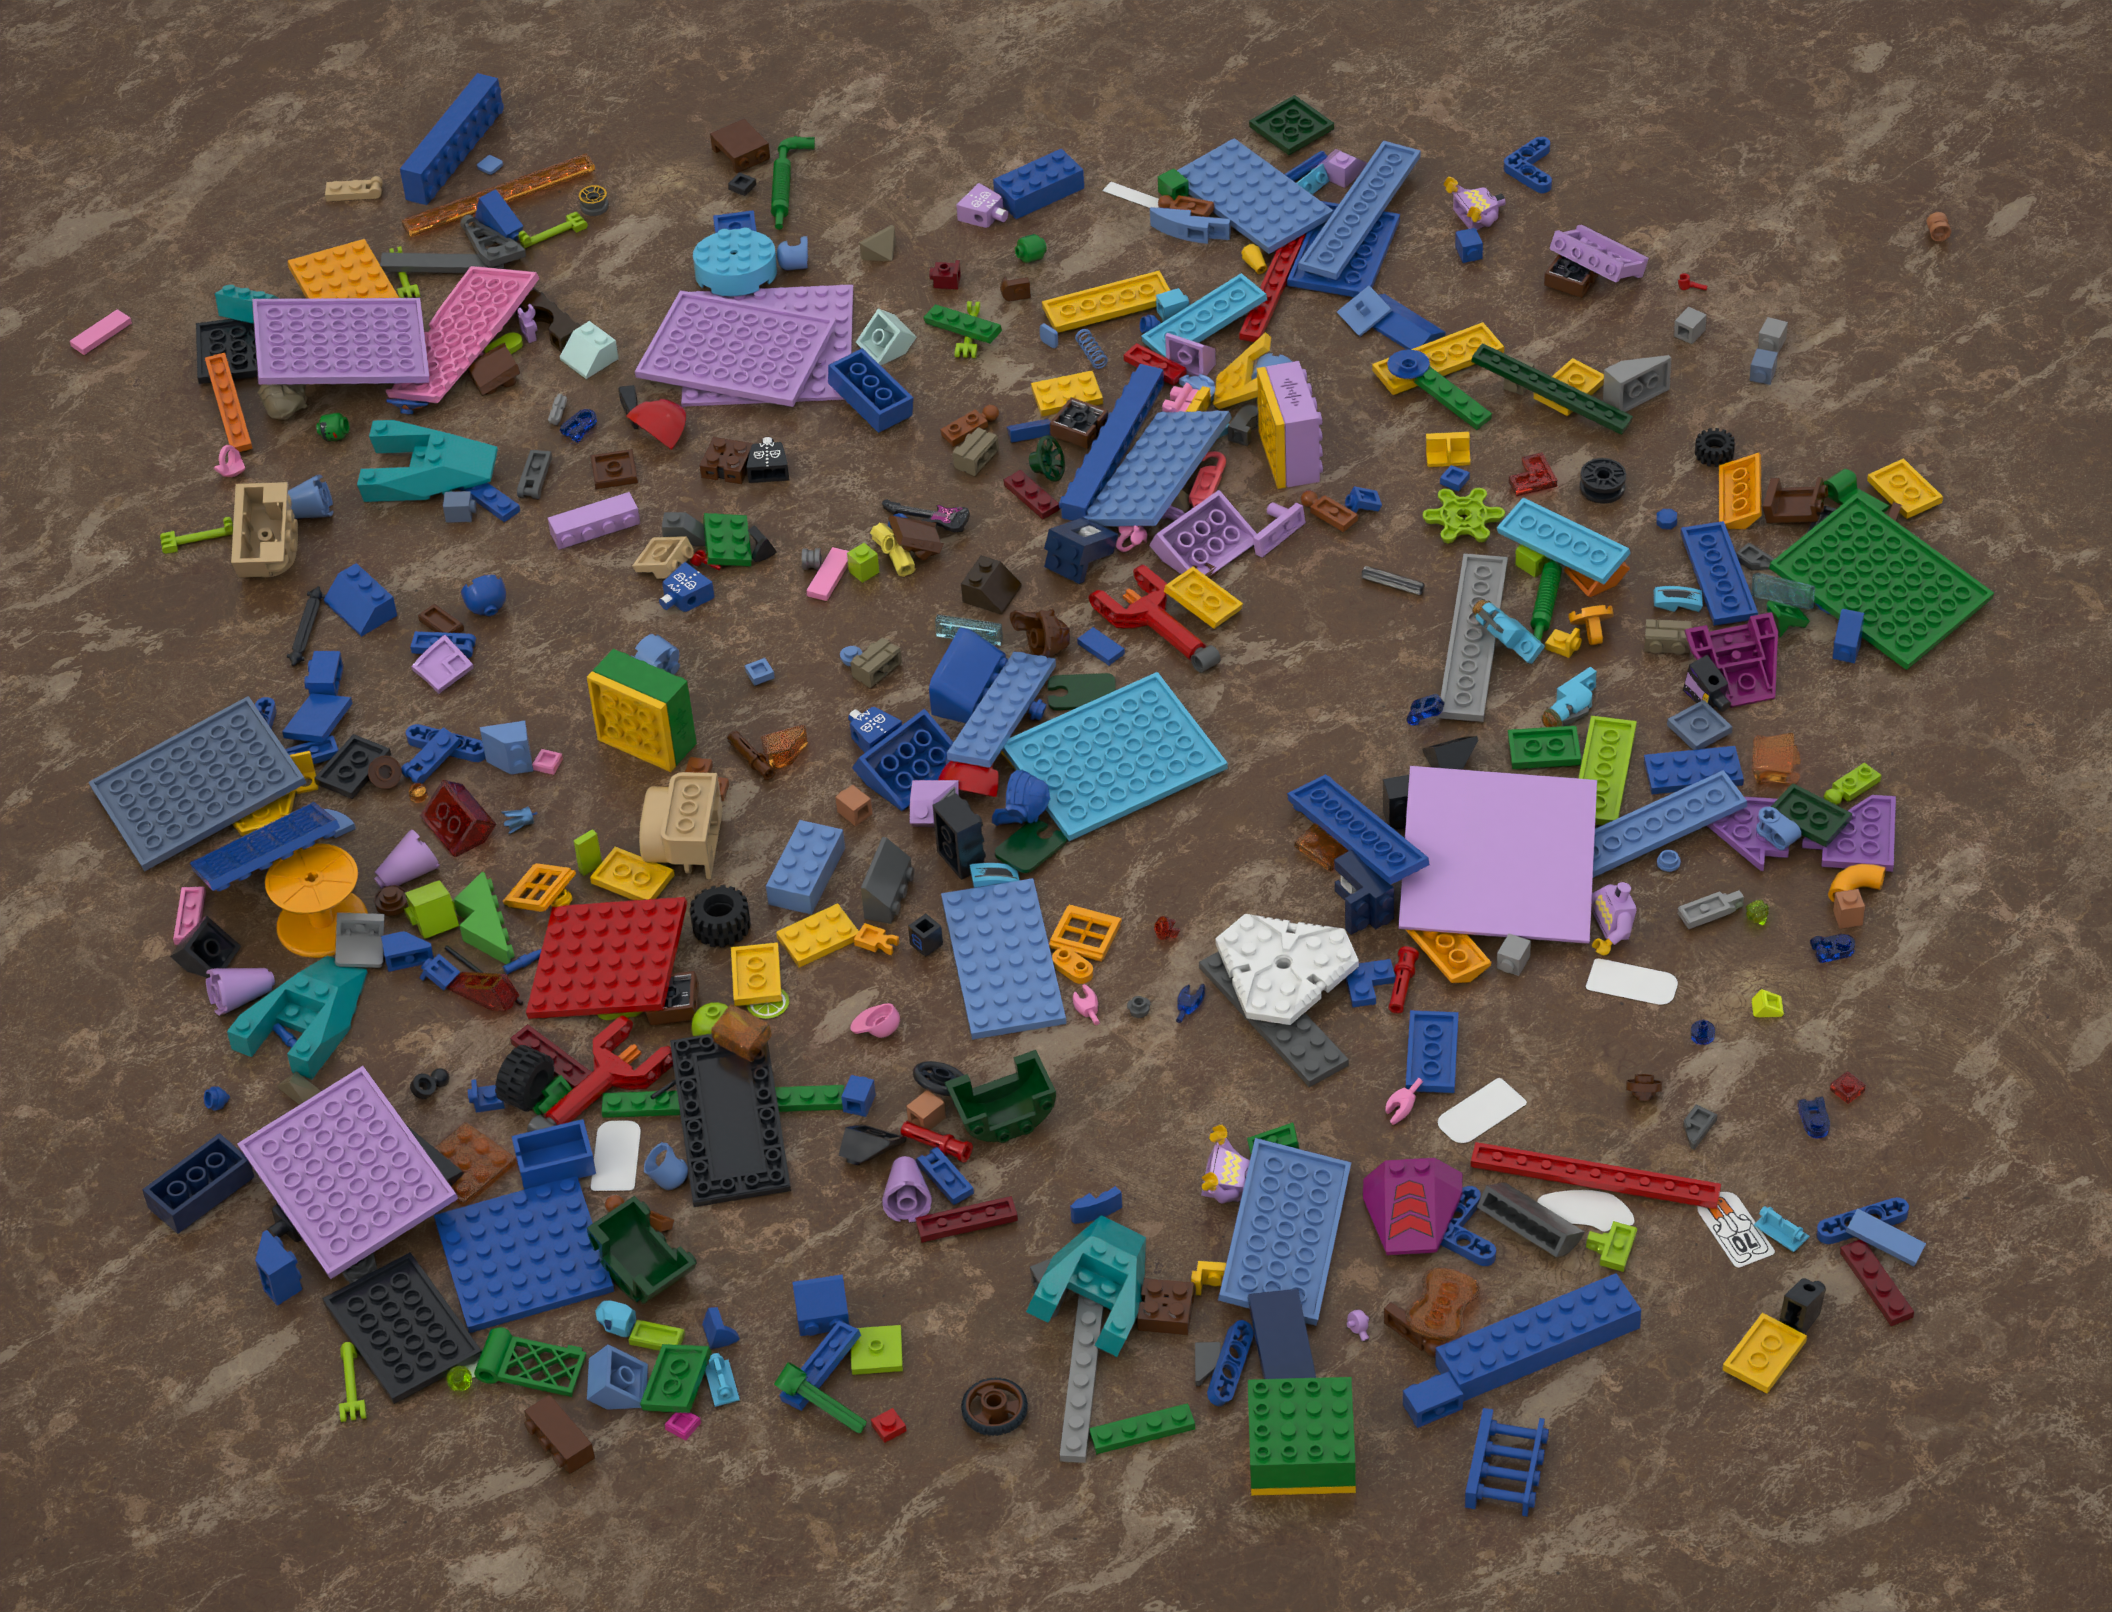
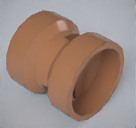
M1936 212L1927 218V226L1933 240L1944 241L1949 238L1951 228L1944 213Z

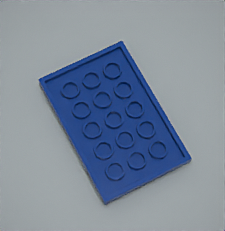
M1321 201L1333 211L1339 205L1337 203ZM1383 211L1337 280L1298 269L1299 261L1326 222L1308 231L1287 279V286L1355 297L1367 286L1373 288L1400 222V214Z

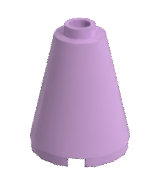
M411 829L374 872L376 874L374 880L381 889L392 885L400 886L440 866L426 843H423L421 840L418 841L420 836Z
M214 968L207 971V974H210V978H206L207 993L210 1003H216L218 1009L214 1011L217 1015H224L270 992L272 986L275 985L273 973L269 972L266 968Z
M904 1156L893 1162L882 1198V1204L887 1216L893 1220L901 1222L900 1219H908L909 1222H915L916 1217L925 1216L929 1213L932 1196L916 1161L911 1157Z

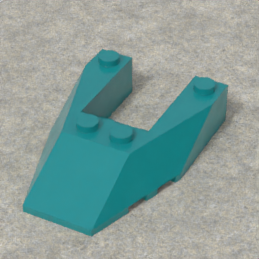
M375 420L372 422L369 434L375 452H413L410 466L361 469L357 487L364 502L430 499V495L442 492L444 495L445 492H452V489L462 486L466 489L491 482L498 448L497 446L396 420Z
M328 955L298 972L238 1016L227 1031L231 1049L252 1057L272 1032L273 1026L279 1023L284 1027L303 1033L287 1053L292 1073L298 1072L301 1076L312 1080L351 1029V1020L357 1009L358 997L362 993L368 974L367 970L361 967H339L335 964V958Z
M1101 1215L1052 1257L1026 1312L1049 1323L1065 1288H1068L1111 1310L1094 1346L1117 1357L1139 1313L1140 1302H1143L1141 1293L1145 1278L1146 1237Z

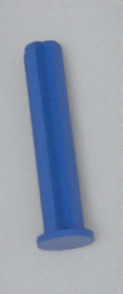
M1320 151L1284 175L1295 182L1311 172L1328 156L1324 151Z

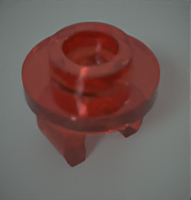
M1167 916L1159 917L1154 926L1157 937L1161 940H1166L1169 937L1176 938L1180 932V928L1173 927L1176 921L1169 919Z

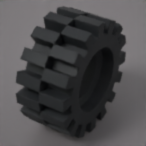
M1708 428V432L1705 430L1701 431V434L1697 435L1695 443L1696 459L1698 461L1701 460L1703 465L1707 462L1709 467H1711V464H1714V467H1718V464L1722 465L1726 462H1731L1735 449L1734 436L1732 437L1730 432L1726 434L1724 429L1719 431V428H1715V431H1712V428Z

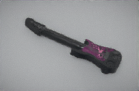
M888 499L882 501L883 508L893 515L901 513L927 518L921 521L934 522L936 526L943 527L954 533L963 532L964 526L970 517V512L965 507L946 508L942 505H936L937 511L903 506Z

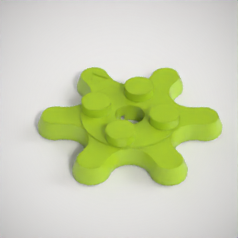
M1483 488L1473 489L1466 497L1456 496L1450 489H1442L1438 492V498L1443 506L1438 509L1425 510L1423 512V519L1428 524H1441L1445 527L1440 533L1445 543H1453L1459 535L1465 534L1473 536L1478 542H1486L1490 536V531L1484 525L1489 522H1500L1505 516V511L1501 507H1487L1483 504L1487 496V491ZM1460 515H1467L1468 517L1463 520V517H1460Z

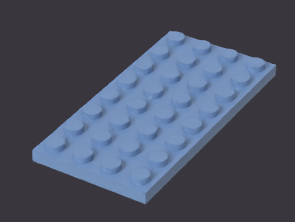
M1235 138L1177 170L1189 181V195L1196 199L1214 202L1213 213L1220 218L1230 219V225L1268 254L1328 221L1334 212L1330 207Z
M1216 410L1157 413L1097 496L1093 505L1088 508L1087 515L1083 517L1101 526H1156L1232 419L1230 412Z
M1033 878L941 893L972 1040L1066 1024L1064 1007Z
M1255 1138L1218 1301L1249 1308L1248 1294L1298 1289L1305 1323L1317 1325L1351 1162Z

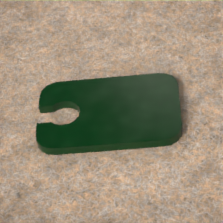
M1110 673L1052 676L1048 680V691L1061 688L1067 690L1068 693L1062 697L1048 696V705L1052 710L1057 711L1076 709L1116 691L1115 677Z
M1041 820L1026 823L996 847L995 857L1019 872L1030 873L1067 843V838L1058 829L1053 832L1050 838H1040L1037 834L1045 831L1048 828V824Z

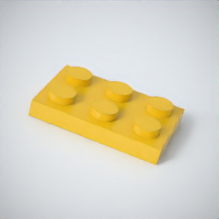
M1573 358L1552 376L1589 395H1593L1604 385V374ZM1534 393V399L1566 416L1573 412Z
M1093 371L1031 383V389L1041 417L1057 414L1071 397L1095 406L1103 404V397Z
M1904 458L1868 474L1867 481L1891 505L1893 502L1902 505L1900 513L1906 519L1939 505L1943 501V496Z
M1193 566L1166 584L1164 589L1166 594L1213 629L1239 612L1243 606L1241 601Z
M614 847L591 875L590 880L591 884L629 899L648 900L656 899L675 875L674 869L656 862H645L641 856Z
M837 903L777 931L776 936L800 968L854 943V938L859 931Z
M778 942L731 947L734 1005L741 1006L782 1001Z
M1762 1313L1724 1362L1723 1371L1768 1394L1806 1343L1807 1335Z

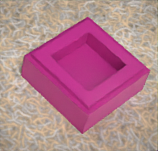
M675 1412L666 1422L665 1430L686 1441L701 1424V1419L692 1413Z

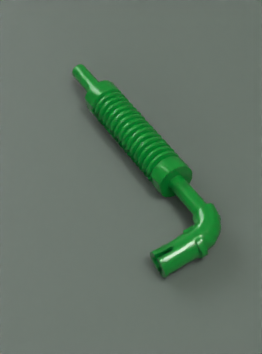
M789 137L778 145L779 158L773 164L771 214L775 217V228L777 230L783 228V219L788 215L791 162L787 159V153L791 149L815 150V137Z
M1552 559L1543 566L1530 622L1531 627L1534 629L1533 635L1540 642L1543 632L1549 630L1562 574L1561 565Z

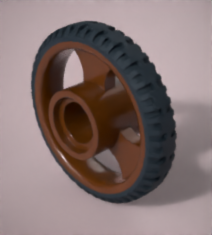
M992 1377L987 1378V1380H980L978 1383L976 1382L966 1391L962 1399L961 1411L964 1421L972 1430L980 1434H987L988 1436H998L1010 1433L1021 1425L1027 1415L1028 1402L1026 1394L1019 1385L1009 1379ZM1002 1390L1010 1392L1017 1399L1008 1402L1006 1394ZM978 1395L981 1396L982 1412L973 1416L970 1406L973 1399ZM1008 1413L1014 1415L1010 1420L1004 1422L1008 1417Z

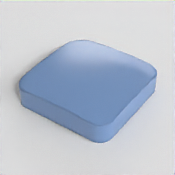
M488 155L477 164V168L491 175L503 166V161Z
M1044 323L1040 325L1041 341L1052 348L1058 347V332Z

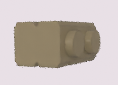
M977 428L972 434H968L964 443L960 447L957 446L953 451L954 467L975 476L998 452L999 441L997 435L991 432L987 433L986 430Z
M1646 619L1644 652L1655 654L1674 653L1677 655L1690 654V648L1684 631L1691 628V621Z
M883 637L876 643H871L866 651L852 659L851 672L853 678L860 682L862 681L864 685L871 688L902 663L901 650L896 645L890 644Z

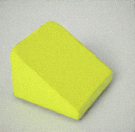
M1761 989L1752 998L1754 1017H1782L1784 1015L1781 996Z

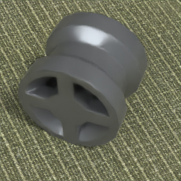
M803 548L802 569L815 568L819 570L822 565L821 548H815V550Z

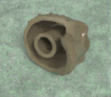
M262 384L257 392L268 415L276 420H288L299 409L308 407L306 403L307 396L305 395L306 384Z

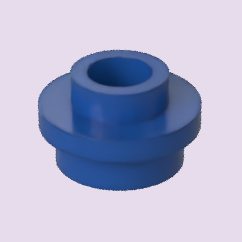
M1039 699L1037 702L1033 701L1028 714H1031L1030 719L1033 721L1035 719L1040 721L1045 712L1047 704L1043 703L1042 699Z

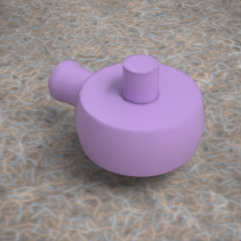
M1353 1310L1348 1314L1347 1327L1353 1333L1359 1334L1361 1341L1368 1340L1369 1336L1366 1330L1368 1329L1369 1317L1361 1310Z

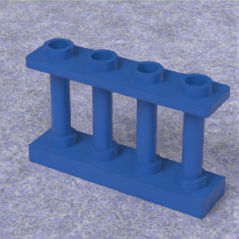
M1483 1408L1465 1492V1508L1476 1509L1477 1499L1482 1500L1485 1497L1522 1503V1516L1528 1517L1529 1507H1535L1536 1492H1533V1487H1538L1541 1471H1537L1538 1465H1543L1545 1450H1542L1541 1447L1542 1444H1547L1549 1429L1545 1428L1544 1418H1539L1537 1429L1497 1423V1420H1493V1409ZM1502 1434L1533 1439L1535 1443L1532 1451L1495 1445L1493 1441H1490V1437ZM1497 1455L1531 1461L1529 1472L1489 1466V1463L1485 1462L1486 1456ZM1491 1476L1527 1483L1525 1493L1484 1487V1484H1481V1480Z

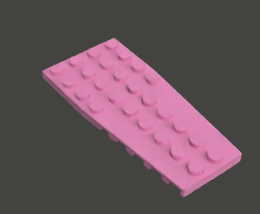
M471 266L429 323L431 328L429 332H424L429 383L394 384L392 389H386L388 397L438 403L495 335L503 329V326L512 317L539 280L537 272Z

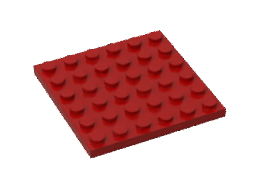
M676 897L552 906L526 1009L528 1019L664 1010L688 904L686 898Z

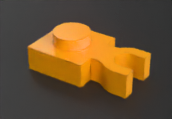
M864 923L854 938L855 946L876 952L879 948L889 955L893 954V946L890 944L899 945L898 936L886 935V930Z

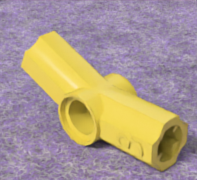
M884 523L873 526L870 532L872 540L881 546L884 553L890 555L898 576L905 577L912 574L916 570L914 561L909 552L898 546L893 530Z

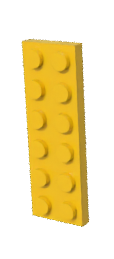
M1159 270L1042 301V308L1053 329L1059 333L1156 307V295L1171 290Z
M1482 322L1411 350L1424 353L1429 358L1430 367L1442 376L1474 365L1475 363L1471 362L1472 356L1482 343L1504 353V346ZM1389 358L1372 364V371L1392 395L1418 386L1414 383L1415 378L1404 379L1393 375L1387 366Z

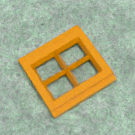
M533 864L502 902L504 905L512 908L539 912L546 911L576 875V872L567 867ZM540 875H545L538 884H534ZM553 876L558 877L551 886L547 885ZM528 889L532 890L525 899L521 898ZM541 891H545L538 901L534 900Z
M1069 905L1050 939L1049 948L1055 950L1068 948L1082 957L1102 962L1120 928L1122 918ZM1071 918L1088 922L1085 930L1069 926ZM1092 924L1109 928L1106 935L1091 932L1089 929ZM1065 931L1081 935L1078 942L1064 939L1062 936ZM1087 936L1102 940V943L1098 948L1083 944V941Z

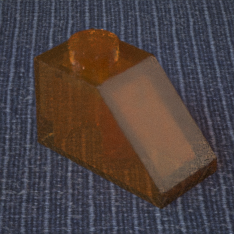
M805 725L761 736L763 753L767 762L774 769L792 765L808 743Z

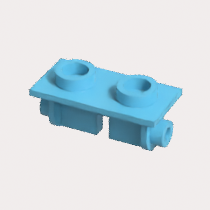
M1322 163L1312 169L1297 184L1310 194H1314L1329 182L1324 164Z
M1764 1206L1759 1213L1762 1217L1754 1224L1755 1227L1792 1252H1795L1810 1237L1803 1232V1228L1797 1227L1782 1218L1781 1215L1773 1211L1772 1207L1767 1208Z
M719 1353L712 1354L705 1372L715 1407L740 1401L729 1360H724Z

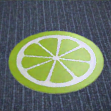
M781 989L782 1001L747 1005V1009L758 1018H774L781 1015L787 1009L789 997Z

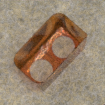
M732 1004L729 1005L711 1028L715 1043L751 1062L771 1038L772 1033L770 1025L765 1028L768 1024L767 1022Z

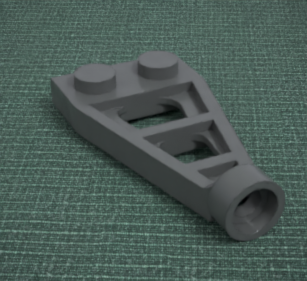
M465 215L461 219L460 226L465 230L479 259L489 268L526 257L525 249L515 240L509 237L505 238L499 232L479 223L472 215ZM483 235H486V236H487V237H484V238H481V239H478V238H477V237H480V236H483ZM495 243L501 244L500 246H497V247H490V248H488V249L485 248L486 246H489V245H492V244H495Z

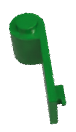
M1842 469L1824 481V485L1828 486V497L1840 505L1857 493L1882 512L1889 509V505L1857 488V477L1853 471Z

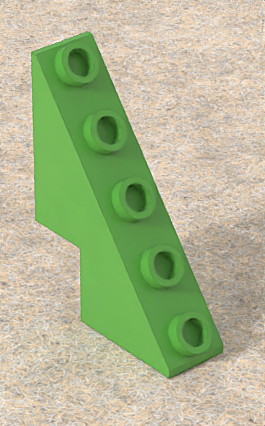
M481 872L454 898L457 915L466 919L460 924L462 939L464 942L500 962L508 964L511 963L512 958H515L512 945H507L506 943L510 941L507 928L501 927V925H504L502 912L496 911L499 908L497 896L491 895V892H494L491 878L487 879L485 873Z

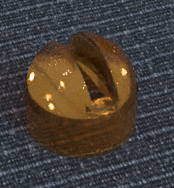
M421 783L412 784L409 788L410 800L415 803L425 801L428 797L426 787Z

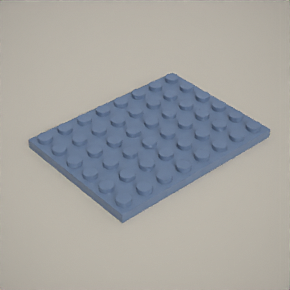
M247 696L88 783L140 866L146 871L306 784V780L250 697Z

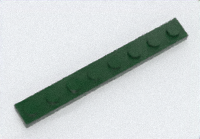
M1482 343L1472 356L1471 362L1622 435L1632 422V415Z

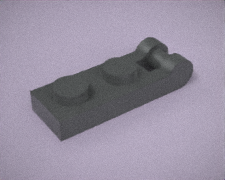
M530 450L518 484V497L532 496L533 499H540L541 489L552 460L551 451Z

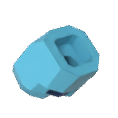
M603 1301L595 1310L599 1324L604 1326L605 1331L621 1337L630 1336L636 1322L635 1310L626 1304L614 1301Z

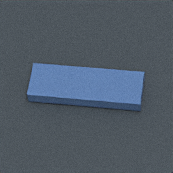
M1858 1208L1845 1231L1913 1267L1926 1243Z

